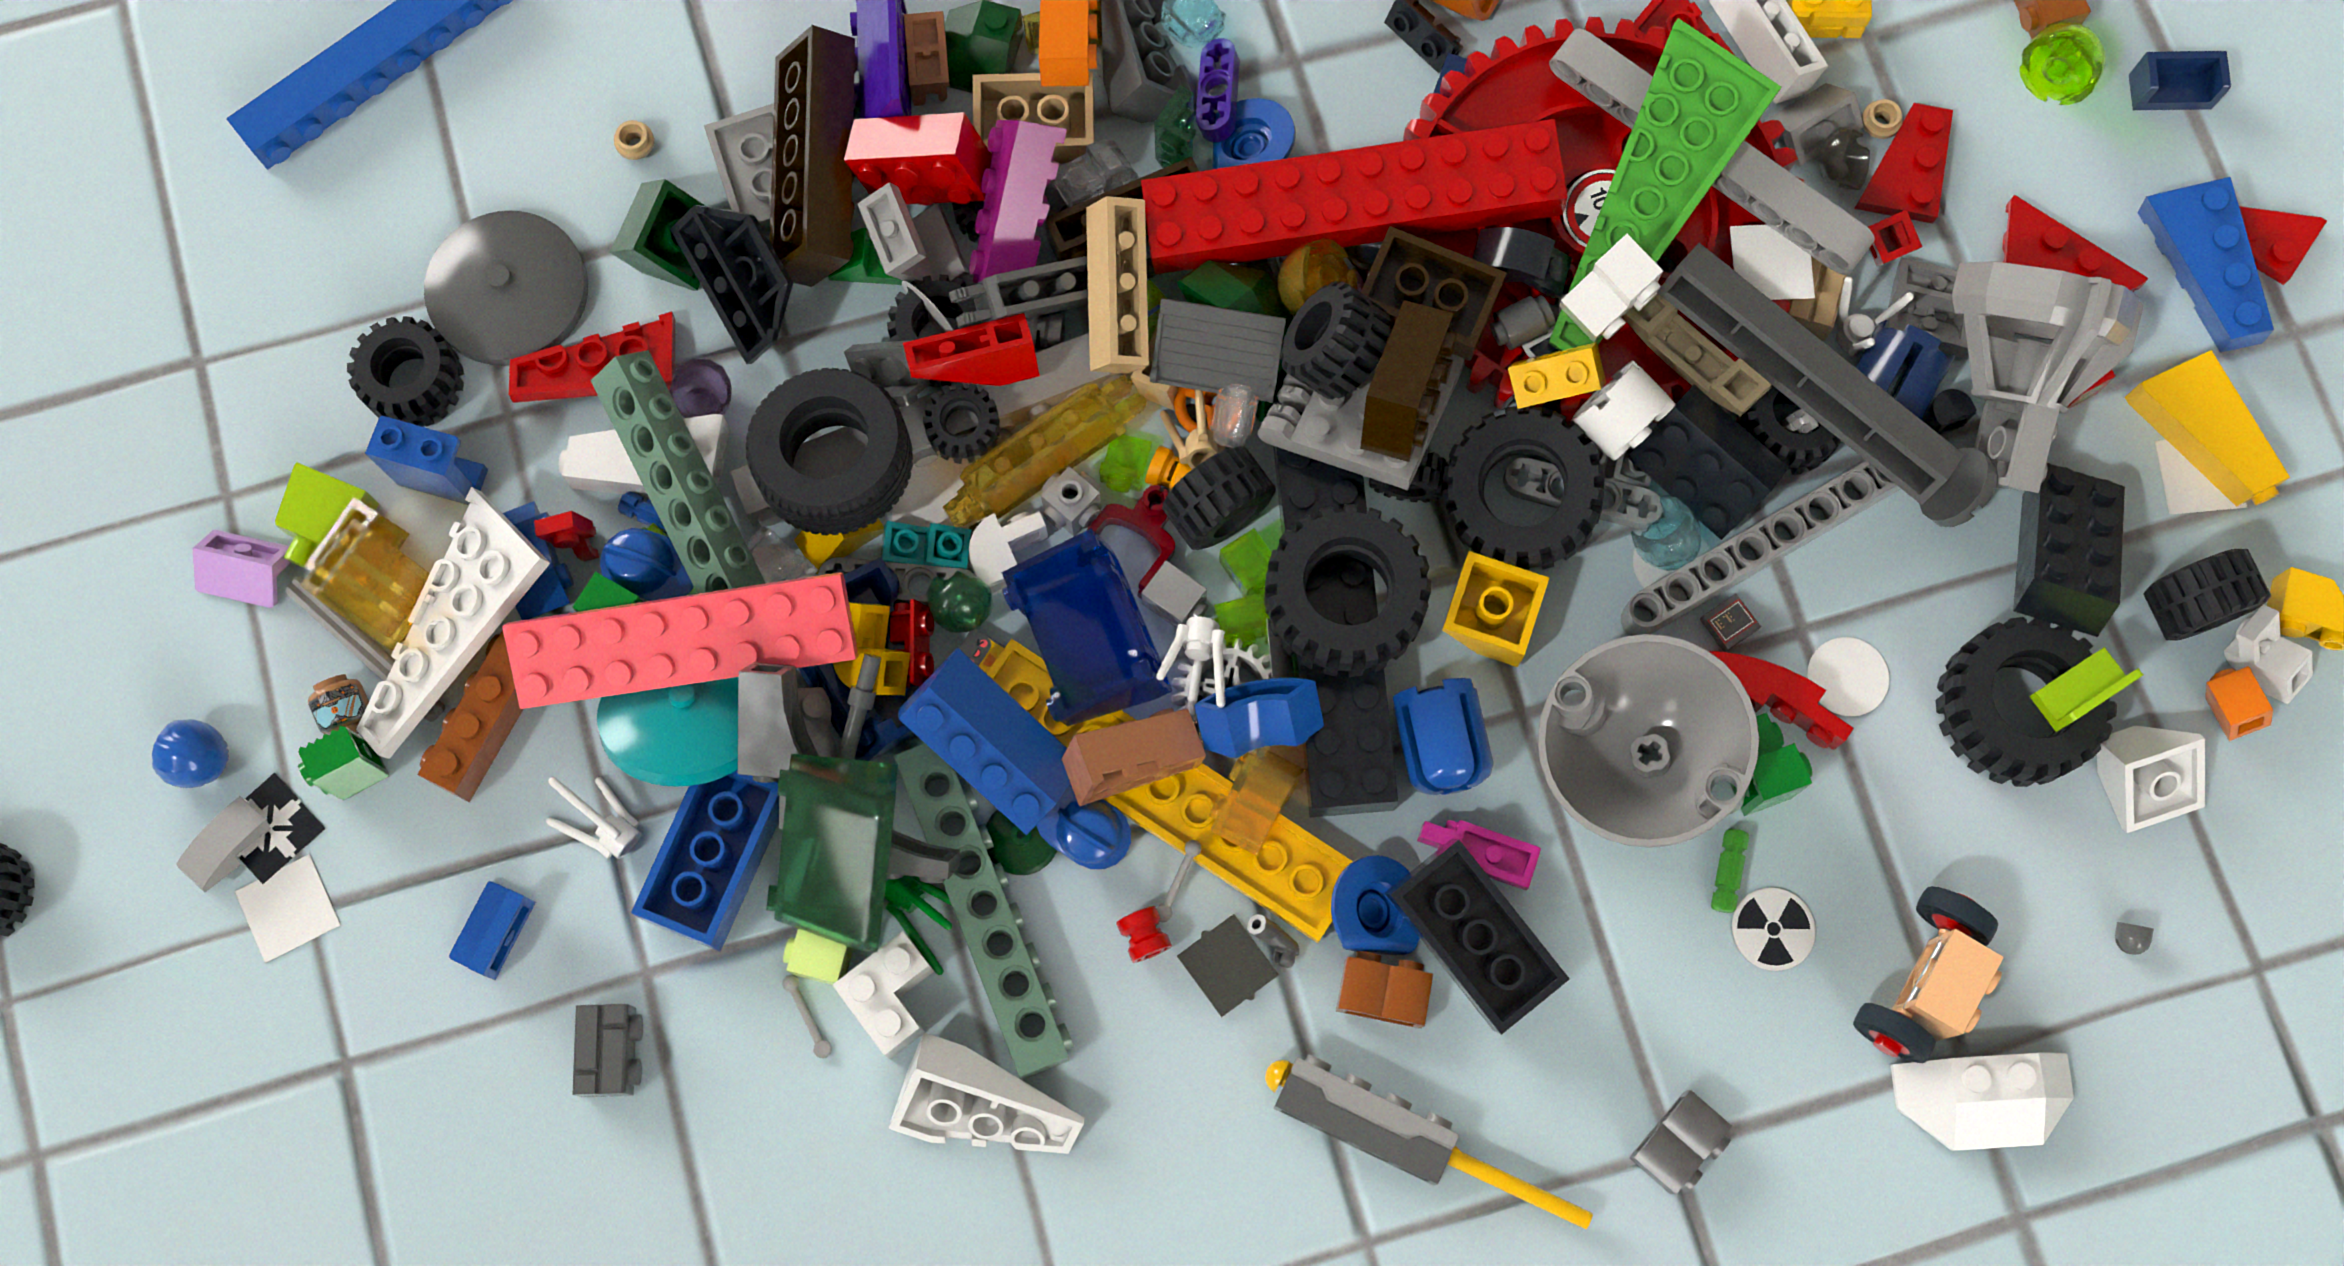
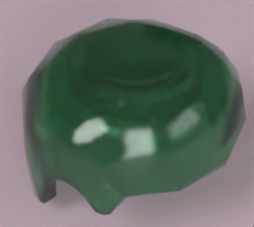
M956 571L952 577L946 580L935 577L932 579L926 592L932 618L943 629L952 633L970 632L979 628L990 616L994 607L990 587L980 578L969 577L960 571Z

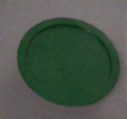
M998 809L991 815L986 824L994 845L993 848L987 850L990 860L994 864L1001 863L1006 873L1013 875L1036 873L1045 868L1057 853V850L1040 836L1037 826L1026 835Z

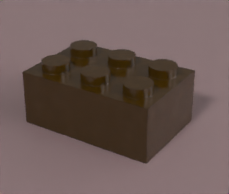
M1389 226L1361 293L1387 311L1386 314L1390 316L1389 327L1393 329L1404 300L1453 313L1451 331L1457 332V339L1452 354L1471 361L1501 293L1507 272Z
M1406 300L1403 301L1366 395L1360 449L1410 462L1415 446L1423 448L1429 429V423L1425 421H1427L1429 415H1435L1441 397V391L1437 389H1439L1441 383L1447 384L1452 369L1453 360L1446 357H1451L1457 339V332L1451 331L1453 313Z

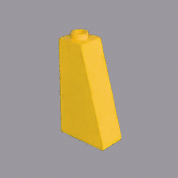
M2212 350L2139 383L2125 396L2128 404L2236 507L2250 500L2254 502L2255 506L2268 501L2279 494L2276 487L2290 478Z

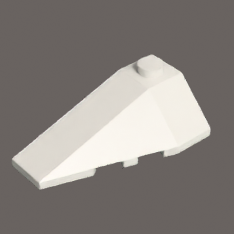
M923 1033L910 1062L889 1129L931 1143L945 1144L946 1138L971 1139L972 1146L986 1147L987 1141L1011 1143L1017 1150L1069 1154L1084 1125L1085 1118L968 1047Z

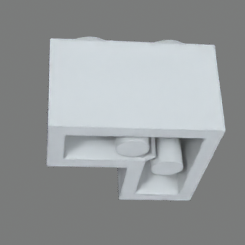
M1626 234L1595 263L1592 272L1561 300L1559 307L1593 342L1602 335L1608 340L1624 326L1626 322L1621 317L1634 306L1640 311L1656 296L1657 291L1661 287L1658 284V280L1663 270Z
M904 931L832 985L887 1058L892 1059L925 1033L900 998L932 974L934 970Z

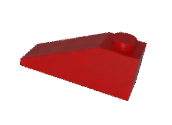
M1025 313L903 343L911 378L1003 386L1040 376L1034 344Z

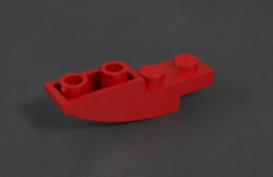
M1709 651L1724 662L1740 680L1750 697L1755 713L1766 704L1770 707V713L1775 718L1786 724L1794 723L1806 731L1805 735L1812 743L1822 748L1829 747L1832 750L1843 744L1854 728L1818 704L1827 690L1808 678L1762 659L1736 653Z

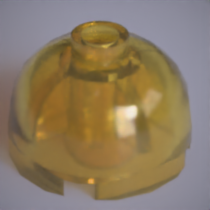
M1322 238L1303 244L1293 249L1280 265L1278 291L1283 304L1294 317L1307 299L1324 285L1328 286L1334 281H1343L1357 290L1355 270H1348L1343 258L1349 256L1335 241Z

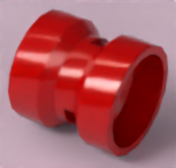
M1156 906L1141 909L1116 922L1120 934L1127 938L1131 937L1128 941L1130 944L1128 953L1132 963L1145 961L1172 947L1168 934L1163 933L1160 928H1156L1161 919Z

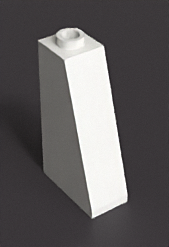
M720 414L683 419L720 490L730 435V427L727 421ZM615 429L569 436L567 450L563 449L559 457V472L572 489L626 494L631 491L642 497H649Z

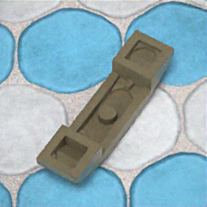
M1658 293L1640 311L1633 306L1622 316L1645 344L1678 375L1692 386L1694 384L1711 400L1733 413L1742 416L1771 389V383L1741 358L1736 362L1733 361L1677 314L1678 309Z

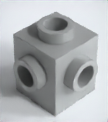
M1070 466L1061 475L1058 472L1053 474L1042 488L1043 515L1054 527L1059 530L1064 528L1074 537L1083 527L1085 529L1088 528L1101 513V498L1098 491L1100 486L1089 474L1084 471L1078 474ZM1071 493L1076 496L1074 499H1067Z

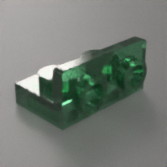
M1181 85L1154 122L1155 159L1158 160L1162 168L1191 156L1193 158V139L1196 134V129H1194V119L1196 116L1194 93Z

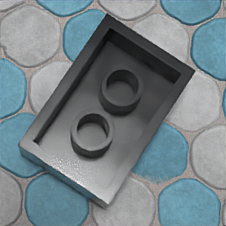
M1694 384L1681 397L1673 409L1657 423L1649 436L1627 457L1721 540L1773 490L1789 469L1784 462Z

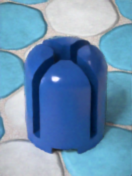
M1470 678L1442 680L1443 686L1430 687L1419 692L1417 691V686H1414L1393 696V710L1409 782L1418 792L1428 795L1459 793L1478 786L1491 775L1494 762L1477 689L1474 688Z

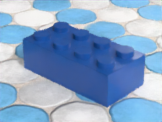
M737 769L720 779L689 786L631 913L648 923L721 952L779 823L780 783L756 782L753 780L752 775L738 774Z

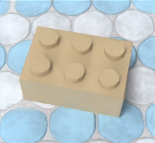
M1089 72V86L1041 87L1040 73L973 75V126L987 148L990 130L992 127H996L997 120H1021L1067 129L1064 144L1057 142L1055 144L1053 152L1054 161L1060 164L1070 163L1072 167H1096L1093 72Z

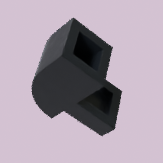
M1512 227L1481 229L1472 257L1474 260L1507 272L1504 283L1523 282L1548 297H1562L1572 257L1554 248L1555 240L1536 232Z

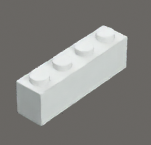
M1709 0L1751 67L1781 86L1780 91L1773 99L1775 104L1805 95L1827 69L1828 64L1786 0Z

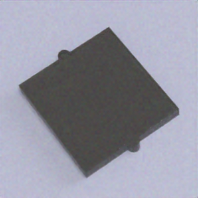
M1235 914L1231 915L1210 932L1202 931L1199 940L1177 955L1179 961L1221 1018L1246 999L1248 1001L1254 1000L1257 991L1279 976Z

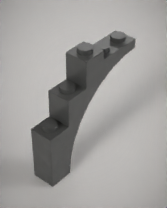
M754 662L739 671L738 774L752 775L754 781L762 783L776 782L780 778L779 829L794 830V835L799 837H815L821 833L820 884L835 885L836 890L852 892L863 888L876 875V872L877 876L883 879H898L903 877V875L919 876V880L925 883H941L953 875L960 867V850L927 844L895 831L868 814L842 790L822 763L807 732L798 700L796 666Z

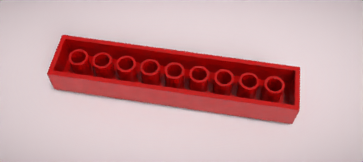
M1555 119L1141 180L1151 260L1155 275L1195 269L1208 260L1231 264L1382 242L1389 226L1414 236H1423L1561 216L1564 213L1568 198Z

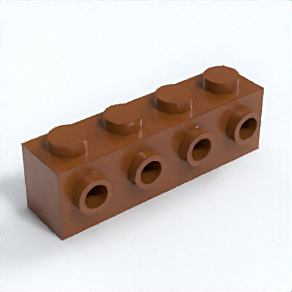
M503 629L500 634H496L488 643L484 662L478 671H474L468 677L464 686V696L458 706L452 708L445 716L442 723L443 731L435 745L429 746L420 760L421 769L417 774L435 786L467 802L471 801L524 710L519 707Z

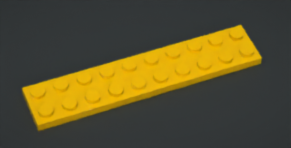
M1012 638L987 672L997 684L1067 748L1074 735L1115 726L1126 721H1137ZM1201 763L1198 768L1104 798L1105 801L1116 807L1124 816L1183 855H1186L1185 844L1189 840H1197L1201 844L1202 849L1200 854L1194 856L1192 861L1316 943H1319L1332 923L1331 898L1334 885L1341 872L1353 861L1205 764Z

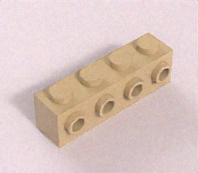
M1106 196L1086 207L1090 371L1128 374L1149 366L1145 200Z

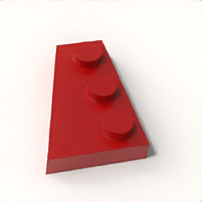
M1913 103L1854 209L1890 216L1907 209L1911 220L1933 224L1938 218L1953 110Z

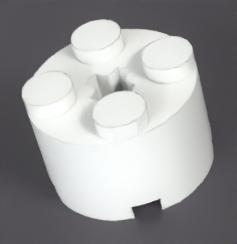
M1634 361L1629 362L1612 376L1613 380L1601 390H1596L1574 415L1575 418L1572 419L1613 461L1619 458L1630 446L1634 449L1642 443L1652 432L1648 425L1654 419L1656 421L1661 420L1676 405L1667 393Z

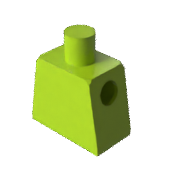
M296 462L275 519V525L293 538L283 558L307 569L317 549L335 556L342 555L376 511L379 503L365 490Z

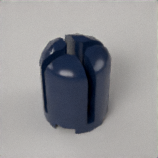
M1887 320L1882 321L1878 324L1872 335L1875 344L1865 349L1855 368L1887 392L1901 365H1904L1905 367L1890 396L1919 419H1922L1943 378L1951 367L1955 355L1953 354L1948 359L1938 349L1942 341L1922 329L1907 324L1904 331L1884 328Z

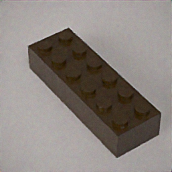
M811 25L775 57L770 210L771 245L793 283L813 287L850 261L854 250V242L851 239V221L855 212V205L852 201V183L855 174L844 161L853 126L854 109L857 103V93L854 91V74L858 66V57L855 55V38L815 25Z

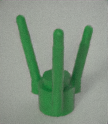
M903 875V877L898 879H888L880 891V895L889 902L885 909L897 919L937 975H942L944 972L942 966L903 911L905 910L910 914L919 908L944 929L950 930L952 929V923L924 900L926 896L924 892L951 905L947 892L930 883L920 881L919 876Z

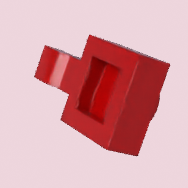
M568 511L534 521L536 537L553 544L555 548H572L576 557L584 562L599 558L598 550L592 547L589 538L596 535V527L593 526L592 520L574 511Z

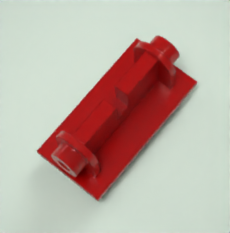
M910 599V604H894V611L890 612V642L905 643V649H898L897 651L910 653L906 689L910 688V684L920 687L934 673V659L930 653V636L933 635L935 626L934 617L930 607L915 599Z

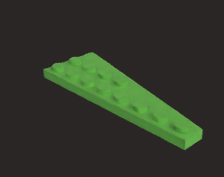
M1678 18L1670 32L1569 292L1592 272L1595 263L1626 234L1657 263L1778 94L1781 86ZM1561 309L1549 344L1562 351L1595 343ZM1603 335L1595 341L1597 342V345H1599V343L1603 339Z

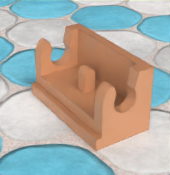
M943 11L904 14L909 87L913 105H925L926 95L930 93L938 94L939 100L944 102L948 97L947 86H950Z

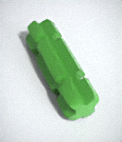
M1728 829L1724 833L1722 847L1725 848V851L1720 853L1714 885L1718 889L1713 892L1711 908L1718 912L1732 913L1736 910L1738 895L1735 894V891L1740 889L1746 858L1742 853L1747 850L1749 834L1745 831Z

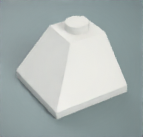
M2135 725L2111 733L2109 739L2100 744L2101 750L2097 753V773L2121 828L2126 833L2205 807V738L2201 734Z

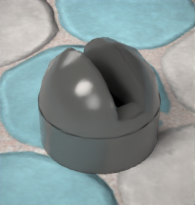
M2117 922L2115 931L2116 944L2120 950L2127 954H2141L2149 949L2154 929Z

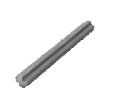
M301 576L294 578L287 585L286 593L380 679L386 681L395 659ZM438 699L424 718L430 722L436 720L444 712L445 705Z

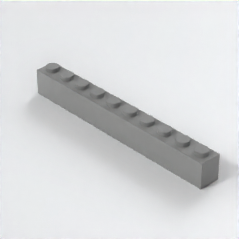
M1089 333L1035 353L1039 377L1003 386L975 385H977L979 392L984 389L989 393L990 400H994L999 414L1000 429L1013 431L1016 425L1030 420L1033 423L1043 421L1050 417L1053 411L1062 407L1075 408L1087 403L1091 396L1098 393L1120 391L1128 385L1129 381H1132L1131 376L1133 372L1127 374L1090 371ZM963 383L964 388H969L970 383ZM956 385L949 386L950 390L956 389ZM942 389L936 391L939 396L943 394ZM935 392L918 398L916 402L909 406L899 408L911 439L913 449L912 462L916 467L927 466L935 462L940 455L939 451L935 452L932 449L923 424V416L926 417L924 408L926 403L932 404L931 396ZM957 410L948 417L946 428L955 436H968L977 428L978 418L969 410ZM845 426L802 443L795 455L793 468L798 473L812 478H830L840 475L852 468L862 457L868 443V437L857 429ZM748 464L730 471L745 513L753 527L759 525L768 527L783 520L772 511L764 500L751 475Z

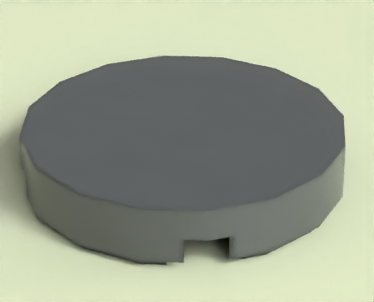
M1976 448L1958 449L1964 456L1949 479L1923 505L1919 503L1922 513L1940 527H1955L1968 522L1974 517L1971 512L1978 506L1983 508L1991 499L1996 487L1998 471L1995 464L1990 461V458Z

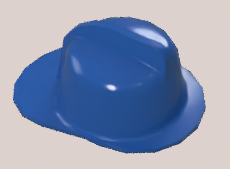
M630 528L618 532L605 543L600 559L602 576L639 596V598L653 601L686 596L692 591L694 586L669 537L646 529Z
M1071 783L1057 804L1036 825L1040 836L1050 846L1075 863L1089 869H1106L1116 865L1127 854L1131 844V828L1126 817L1104 799L1079 806Z

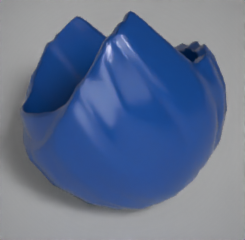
M194 719L174 720L165 726L153 745L152 767L156 774L167 784L180 788L201 787L215 781L223 773L229 760L228 745L220 732L208 723Z

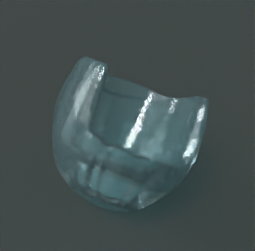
M1164 0L1161 9L1162 25L1165 31L1183 46L1188 48L1205 46L1218 38L1225 28L1226 13L1219 10L1214 0Z
M1665 496L1660 497L1665 517L1659 518L1658 522L1650 525L1646 531L1642 532L1641 536H1638L1633 531L1631 536L1636 552L1643 561L1656 569L1672 571L1681 568L1697 557L1701 548L1702 532L1699 520L1692 510L1680 499Z

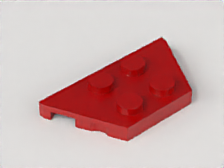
M2015 194L2007 203L2005 212L2008 213L2007 231L2003 235L2002 249L2005 254L2003 263L2066 271L2086 277H2102L2110 279L2114 284L2125 286L2132 292L2140 289L2148 280V277Z

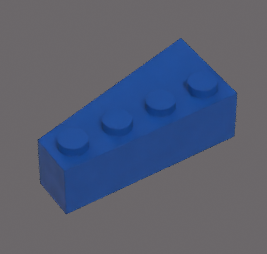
M2231 177L2146 196L2137 213L2144 225L2147 224L2156 238L2154 242L2162 255H2166L2175 270V277L2181 288L2186 289L2194 302V309L2219 352L2222 353L2262 344L2274 331V327Z

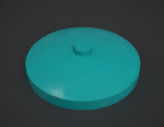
M739 677L601 697L597 710V726L605 753L626 774L655 785L673 787L699 785L731 774L738 769Z

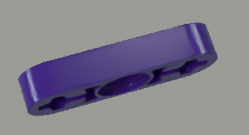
M1225 38L1214 39L1203 47L1200 57L1196 123L1203 138L1209 142H1221L1227 139L1234 132L1236 124L1240 59L1234 44ZM1220 57H1221V64H1220V65H1221L1222 70H1221V69H1217V66H1216V64H1215V63L1219 62ZM1219 84L1227 85V89L1222 94L1217 96L1209 95V91L1214 86ZM1214 110L1218 111L1219 114H1220V117H1221V118H1218V119H1217L1216 124H1214V123H1215V112H1214Z

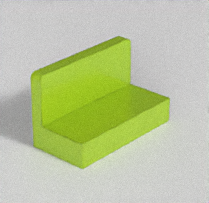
M2103 647L2029 697L2057 732L2144 674L2137 668L2126 675L2106 648Z

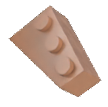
M1167 708L1152 714L1149 718L1126 721L1115 726L1074 735L1062 757V762L1079 806L1198 768L1205 759L1206 753L1189 710L1184 709L1174 712L1173 708Z

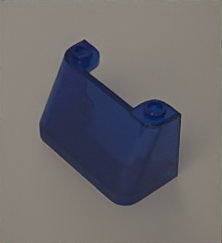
M1092 528L1001 572L1007 587L1002 589L1004 598L1012 611L1019 609L1027 617L1054 686L1050 688L1051 697L1046 699V704L1056 722L1061 721L1066 726H1071L1154 701L1172 693V687L1167 674L1163 680L1159 681L1156 678L1162 661L1124 570L1112 548Z

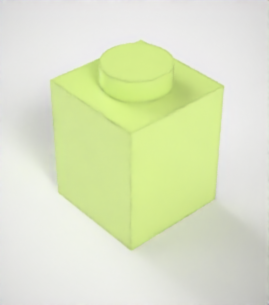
M798 928L796 937H790L787 941L783 962L788 963L786 971L792 975L833 985L847 974L854 945L846 939Z

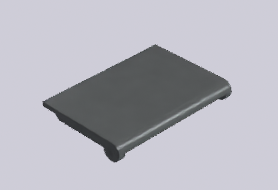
M1162 298L1150 382L1273 403L1286 318Z

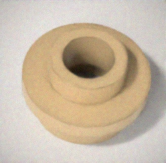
M1881 99L1870 103L1861 116L1864 130L1870 136L1878 139L1894 136L1902 125V114L1899 106L1888 99ZM1880 117L1884 119L1886 124L1879 123L1875 118Z
M629 120L617 128L614 135V145L622 157L629 160H638L651 152L654 146V136L646 124ZM635 138L641 139L636 145L629 146L631 140Z

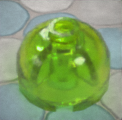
M2072 22L2057 23L2045 27L2030 40L2022 52V64L2019 67V73L2025 87L2038 99L2046 102L2047 96H2049L2053 100L2061 101L2059 105H2071L2084 100L2098 85L2106 66L2105 49L2099 36L2089 27Z

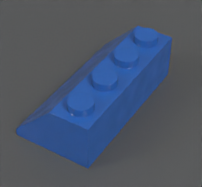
M958 647L898 709V719L1026 835L1057 804L1070 784L1062 762V757L1067 747Z

